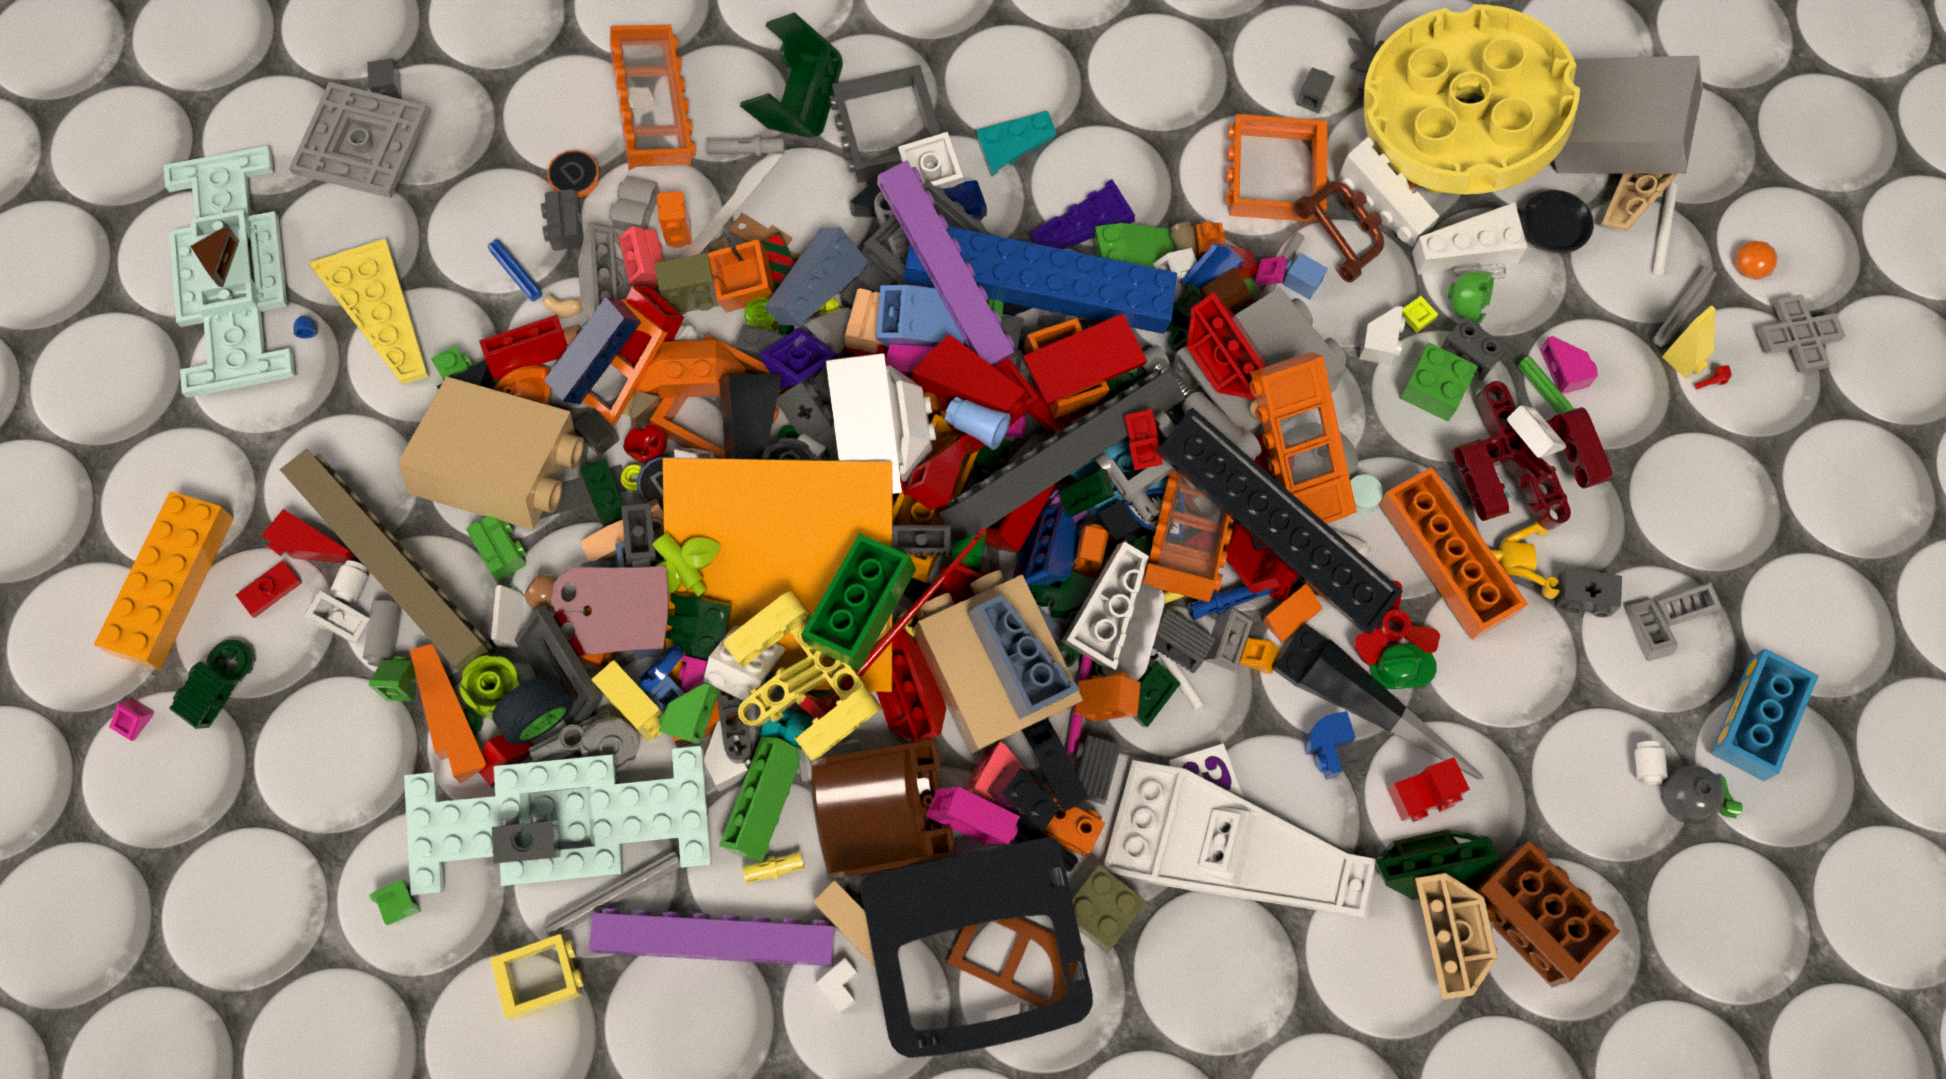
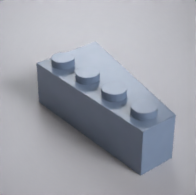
M841 227L820 228L764 308L780 325L800 326L855 279L870 262Z
M1003 595L977 605L968 613L1019 720L1080 690L1074 681L1071 682L1063 672V667L1058 661H1054L1043 648L1044 644L1038 637L1035 638L1028 630L1025 621Z

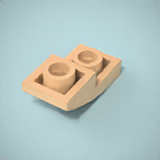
M623 520L595 532L580 542L588 561H606L616 554L615 543L625 542Z

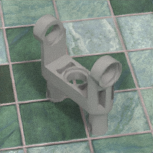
M1162 411L1155 416V419L1160 429L1158 432L1165 440L1175 426L1168 415ZM1104 452L1094 458L1100 470L1105 469L1108 471L1109 478L1126 502L1132 503L1145 523L1151 520V515L1154 518L1160 513L1146 492L1148 488L1173 471H1177L1162 458L1163 465L1146 468L1128 481L1114 460H1109ZM1182 476L1186 483L1189 485L1191 491L1196 489V487L1192 483H1190L1184 476Z

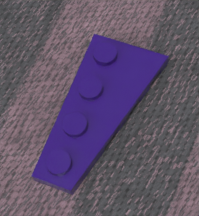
M1113 179L1105 183L1104 188L1098 192L1095 190L1087 195L1085 201L1079 205H1072L1067 209V213L1061 217H1054L1030 233L1031 241L1033 244L1064 250L1094 238L1096 226L1135 222V214Z

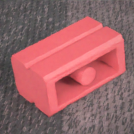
M635 226L630 227L619 237L629 285L651 286L654 289L658 286L654 263L663 261L661 254L662 245L658 241L656 231L643 230V228Z

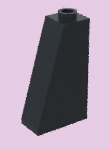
M781 374L727 375L719 379L726 459H762V455L769 444Z

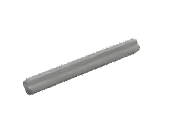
M671 852L544 923L547 935L553 937L562 934L593 917V913L602 912V909L609 908L681 867L680 858L676 852Z

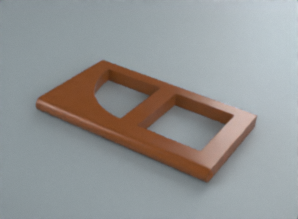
M1020 917L993 921L1019 934L1001 976L998 977L962 960L978 924L963 927L947 964L1040 1008L1064 999L1067 989L1055 933ZM1030 940L1036 942L1045 951L1051 962L1053 990L1050 1000L1011 983ZM1078 962L1068 964L1071 980L1077 969Z

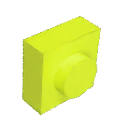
M1422 296L1415 299L1402 310V317H1405L1406 323L1416 333L1436 320L1439 315Z

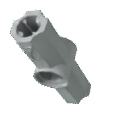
M607 709L577 725H567L559 734L529 748L533 761L563 760L572 756H581V740L577 745L569 746L570 738L574 735H581L582 737L587 727L596 720L613 717L610 710Z

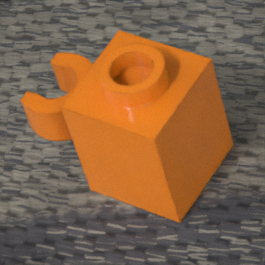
M1208 221L1196 225L1195 236L1198 262L1214 243H1226L1222 222L1213 223Z

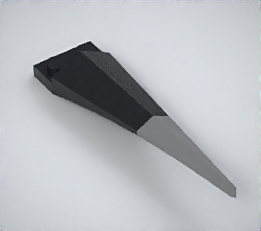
M1306 623L1300 628L1273 667L1275 672L1294 686L1395 734L1443 761L1455 757L1461 771L1476 779L1484 778L1479 771L1331 639L1328 640Z

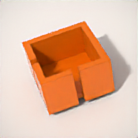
M759 239L736 245L738 253L744 259L743 261H740L731 247L708 253L711 272L715 278L713 282L717 302L726 312L768 302L775 292L768 253Z

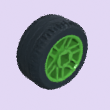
M539 675L520 684L505 695L495 706L492 719L506 741L510 744H524L542 736L558 725L571 711L573 698L556 675Z

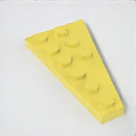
M386 239L309 262V265L402 385L429 377L392 253Z

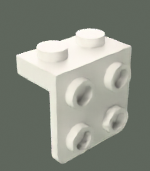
M736 625L732 627L709 656L703 682L741 700H745L752 695L750 693L751 690L764 685L766 677L783 656L785 648L775 643L752 662L740 667L723 644L727 637L741 627Z

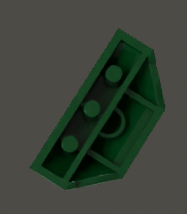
M1447 829L1394 840L1376 858L1375 865L1387 887L1414 900L1420 898L1415 878L1447 873L1470 888L1500 862L1501 857L1489 836L1480 835L1478 837L1470 833Z

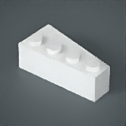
M1367 137L1347 155L1337 181L1347 184L1353 192L1362 191L1367 198V202L1363 205L1364 208L1370 212H1377L1382 219V224L1388 226L1397 234L1401 241L1408 243L1413 248L1420 236L1426 235L1433 230L1439 215L1418 191L1411 192L1407 179L1401 173L1396 175L1387 165L1390 160L1384 153L1379 156L1371 147L1375 143Z
M1126 542L1117 544L1061 642L1109 671L1116 670L1121 647L1125 641L1128 623L1134 610L1133 606L1136 595L1139 592L1149 556Z

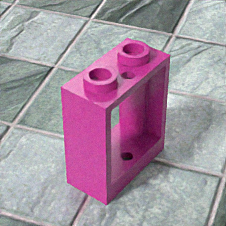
M959 786L937 789L926 817L947 827H952L953 830L984 845L1009 844L1018 831V825H1016L1019 819L1018 815Z

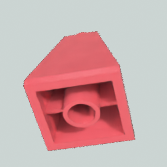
M998 742L986 749L964 789L1004 808L987 790L1003 768L1026 769L1004 743ZM1035 780L1032 781V782H1034L1038 787H1040Z

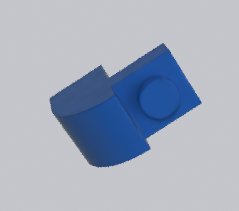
M1344 711L1323 717L1307 735L1305 753L1306 755L1318 754L1316 756V765L1319 772H1323L1325 780L1336 778L1342 772L1335 748L1350 745L1356 739L1348 712Z

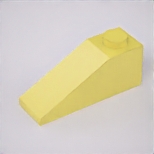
M1712 305L1689 325L1662 356L1685 379L1693 372L1698 375L1710 364L1707 359L1714 352L1716 312Z

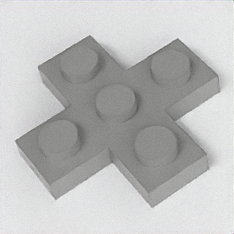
M1803 295L1777 299L1773 305L1780 323L1762 326L1758 330L1766 354L1792 350L1800 373L1826 369L1830 362L1822 344L1841 341L1845 337L1837 314L1811 317Z

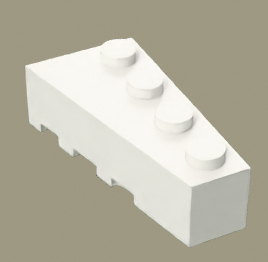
M1514 202L1420 236L1412 251L1417 274L1420 275L1518 263L1528 247Z

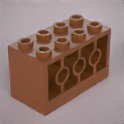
M1528 841L1512 850L1473 890L1484 896L1489 920L1495 923L1494 929L1551 987L1573 981L1620 931L1614 926L1615 922L1610 915L1604 911H1599L1591 903L1592 899L1588 893L1580 888L1577 889L1569 881V875L1561 867L1554 866L1546 858V852L1539 845Z

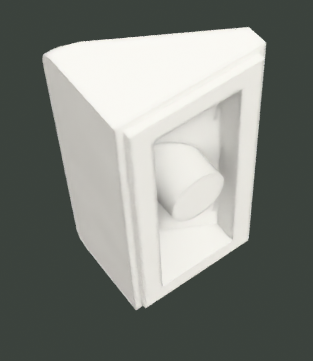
M1519 406L1507 418L1509 424L1538 458L1546 457L1566 448V444L1534 407Z
M497 585L495 588L491 639L499 648H517L519 646L515 642V638L521 631L524 596L522 593L502 585Z

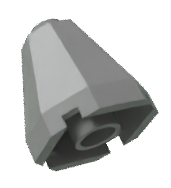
M841 307L812 315L800 326H794V330L800 327L838 354L836 359H840L844 356L845 333L852 309Z

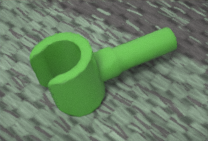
M1719 777L1725 793L1724 804L1720 809V813L1723 816L1736 819L1737 815L1742 814V803L1731 800L1726 778Z

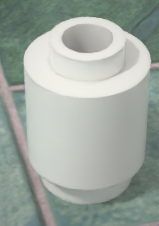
M346 561L344 565L340 566L330 589V592L334 595L333 598L343 604L357 602L368 575L366 572L368 569L358 562Z
M1644 741L1637 743V750L1634 751L1637 779L1643 780L1645 785L1661 784L1662 779L1668 777L1665 749L1661 748V742Z

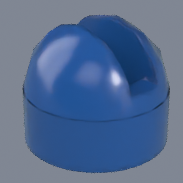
M300 316L293 325L294 335L302 339L314 337L316 335L315 322L308 316Z

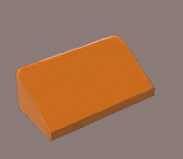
M1306 583L1268 614L1263 623L1282 643L1320 612L1323 607Z

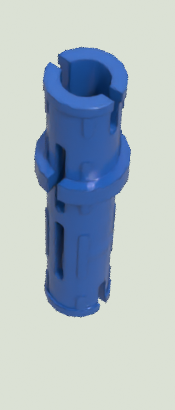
M1244 584L1225 592H1213L1210 602L1199 600L1188 603V612L1193 620L1213 613L1221 614L1225 609L1269 595L1271 590L1268 589L1252 594Z

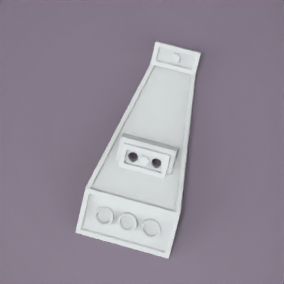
M1132 760L1103 865L1104 869L1117 877L1173 888L1337 913L1367 919L1378 870L1375 865L1376 859L1347 854L1186 769ZM1230 825V830L1227 833H1223L1224 827ZM1223 853V859L1216 861L1217 855Z

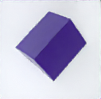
M799 327L760 352V357L770 374H781L779 390L799 384L826 366V360L838 358V354Z

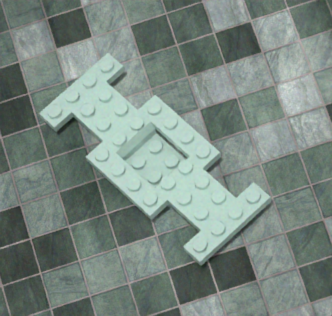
M268 146L164 165L165 187L169 192L192 188L195 218L190 219L191 227L169 231L176 323L180 327L204 323L207 364L180 369L182 394L186 398L295 377L293 353L288 348L265 353L261 312L288 307L278 215L275 211L251 215L248 178L274 173L272 152ZM223 227H229L238 238L239 244L224 287H218L190 246ZM249 240H251L255 283L252 281L247 243Z
M703 746L672 749L674 778L617 784L615 755L494 766L496 796L439 802L437 772L404 775L411 895L444 892L442 862L493 857L492 827L501 826V820L519 818V824L531 823V817L549 815L550 821H559L560 849L562 850H560L561 857L500 863L501 886L622 874V843L679 838L681 868L711 865ZM525 830L520 835V843L524 847H529L533 837L529 831Z

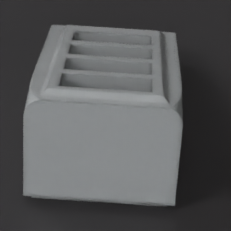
M1711 582L1655 601L1668 626L1700 618L1722 609ZM1698 595H1703L1708 607L1703 608ZM1689 597L1693 598L1697 611L1693 612L1688 601ZM1679 600H1682L1687 614L1685 615L1682 614L1677 603ZM1666 604H1672L1677 617L1671 618Z
M1651 598L1626 605V611L1647 661L1674 654L1678 643L1654 599ZM1650 611L1649 615L1642 617L1638 615L1639 613ZM1654 621L1653 625L1644 626V624ZM1658 632L1659 634L1653 637H1650L1649 635Z

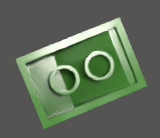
M1126 223L1095 227L1093 244L1096 256L1155 268L1154 262L1167 253L1174 252L1169 229Z

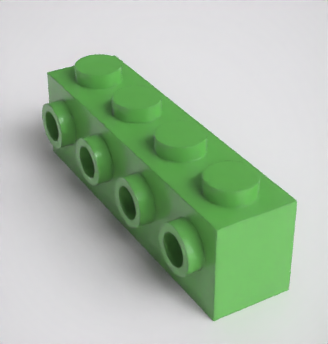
M761 736L719 847L744 859L763 862L775 827L779 822L784 803L790 793V787L796 771L799 769L796 747L780 738Z

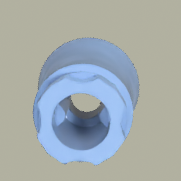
M955 397L946 410L945 422L954 425L955 429L967 433L992 450H995L1001 444L1008 430L1010 414Z

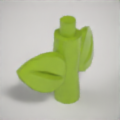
M666 533L652 544L666 560L656 566H666L668 594L677 591L682 584L687 591L692 589L697 597L707 591L701 583L704 578L698 569L707 567L714 560L720 547L717 541L704 537H694L686 541L681 547L669 533Z

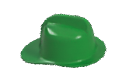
M1414 644L1387 646L1382 651L1377 662L1370 666L1372 677L1386 689L1396 690L1427 685L1434 679L1437 672V663L1433 654L1424 652Z

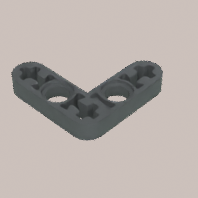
M777 671L770 672L765 679V683L773 678ZM777 686V693H771L773 701L782 700L785 695L783 687ZM720 690L717 700L724 749L731 762L741 764L746 762L752 755L749 725L742 722L738 728H730L726 725V720L730 715L738 714L739 706L744 700L733 696L734 699L728 700L726 695L722 696V694L727 692ZM739 735L741 746L747 747L742 750V755L736 756L734 751L730 752L731 749L735 748L733 736Z

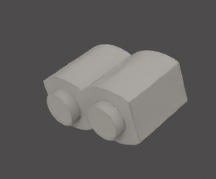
M627 176L624 182L619 184L617 189L618 199L615 204L611 205L609 210V219H611L614 229L627 231L633 226L643 228V230L648 228L651 215L657 204V194L660 193L657 182Z

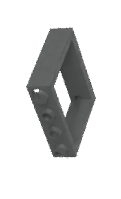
M920 65L832 84L833 95H829L832 111L837 110L838 116H835L838 132L843 131L844 137L841 138L844 153L849 152L850 159H847L848 169L850 173H855L857 183L877 179L880 173L902 163L899 153L865 161L861 160L845 105L846 100L912 86L927 137L941 134Z
M928 180L922 185L924 191L928 190L935 201L934 209L956 228L991 235L978 219L970 217L965 212L961 204L949 199L941 187L939 189L936 188ZM893 214L864 243L863 255L898 285L926 287L903 282L906 265L882 246L901 227Z

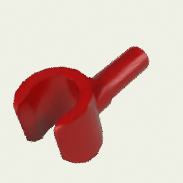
M1723 365L1715 368V376L1695 383V389L1698 390L1716 383L1718 385L1726 384L1732 376L1730 366Z

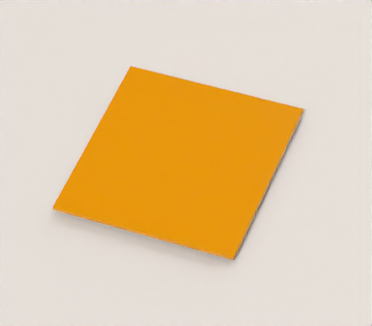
M663 458L664 534L669 533L681 547L686 541L694 537L709 538L720 544L719 551L714 560L707 567L698 569V571L704 578L701 583L707 589L702 595H705L707 599L732 604L727 634L733 626H743L777 598L789 591L794 592L811 614H813L858 534H862L892 548L893 462ZM683 584L675 591L694 593L692 589L687 591ZM668 594V610L675 609V605L670 601V594ZM893 612L889 617L890 629L893 627ZM667 625L666 631L671 630L672 627ZM791 632L776 642L782 645L785 651L771 672L777 671L782 666L788 669L808 657ZM666 638L667 650L673 644ZM878 640L874 644L873 648L880 642V640ZM893 641L861 677L870 691L892 692ZM825 654L822 662L825 667H831L835 664L836 659ZM682 658L668 674L676 685H682L683 682L679 680L682 665L684 663L687 664V662L681 661ZM848 675L842 677V679L840 680V684L848 677ZM825 681L812 690L834 689L828 681Z

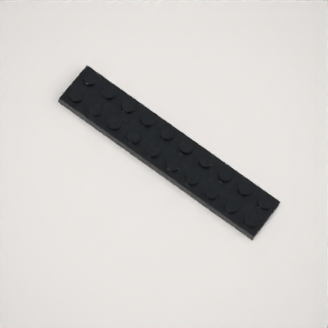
M1194 408L1188 410L1155 451L1363 633L1371 634L1403 592V590Z

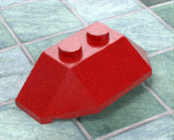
M1213 292L1191 308L1187 349L1217 393L1254 400L1256 397H1254L1250 388V381H1252L1251 372L1269 365L1236 315Z
M903 628L893 640L892 692H877L889 730L910 743L931 740L941 735L947 708L919 645Z

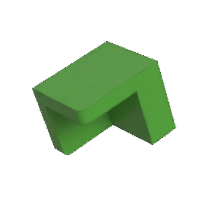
M403 879L369 894L371 901L378 904L384 924L391 925L421 911L416 896L411 895L410 883Z

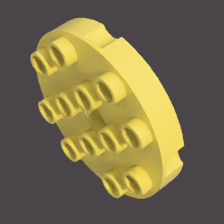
M1473 4L1469 10L1460 13L1452 12L1447 8L1435 10L1408 22L1386 40L1374 56L1368 69L1364 88V121L1368 137L1375 143L1373 147L1380 156L1384 153L1390 160L1387 165L1398 174L1401 173L1409 181L1425 187V189L1432 193L1482 194L1520 185L1549 165L1561 152L1569 139L1580 96V87L1575 86L1573 82L1577 65L1571 52L1557 34L1540 21L1524 13L1505 7ZM1476 94L1484 98L1482 101L1472 104L1463 103L1456 99H1468Z

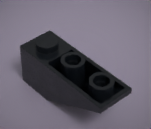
M1047 718L1022 730L1029 750L1062 812L1088 801L1089 797L1049 719Z

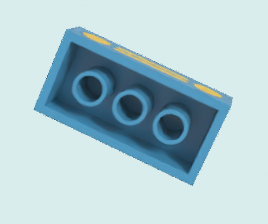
M1763 649L1752 656L1710 754L1762 781L1778 775L1819 675L1767 649Z

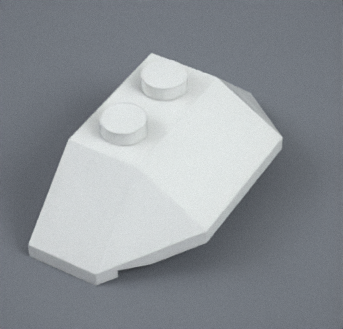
M886 366L899 474L902 481L907 482L910 479L912 470L921 464L933 450L931 441L936 440L934 423H929L928 414L932 413L930 396L925 397L921 386L892 366Z

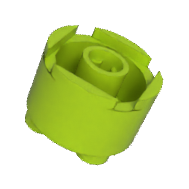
M489 655L480 656L465 667L462 673L460 693L464 701L476 713L484 718L493 720V710L498 702L514 688L524 683V679L506 658ZM495 684L496 687L491 690L490 687Z

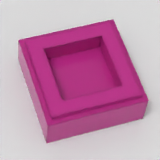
M1284 256L1261 259L1255 279L1257 284L1260 286L1282 283L1288 263L1287 259Z

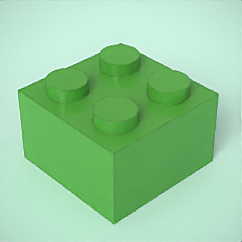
M1428 343L1400 399L1449 422L1457 410L1478 365Z

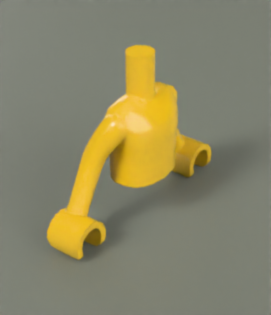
M1536 520L1535 524L1505 537L1499 545V550H1491V552L1500 561L1507 574L1524 577L1542 585L1541 592L1544 597L1554 599L1560 591L1551 587H1555L1558 584V579L1555 577L1546 579L1534 573L1533 571H1535L1537 565L1535 545L1517 542L1534 533L1540 536H1545L1549 533L1550 530L1542 528Z

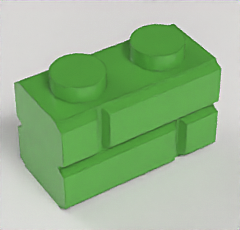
M487 516L482 521H477L467 527L466 530L496 581L526 566L522 557L527 555L519 540L513 542L510 534L514 531L509 523L500 521L492 516Z

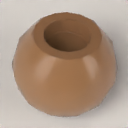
M547 573L537 574L524 593L526 603L533 610L544 605L547 606L549 611L554 610V606L551 604L553 583L557 578ZM564 589L561 592L562 598L564 596Z

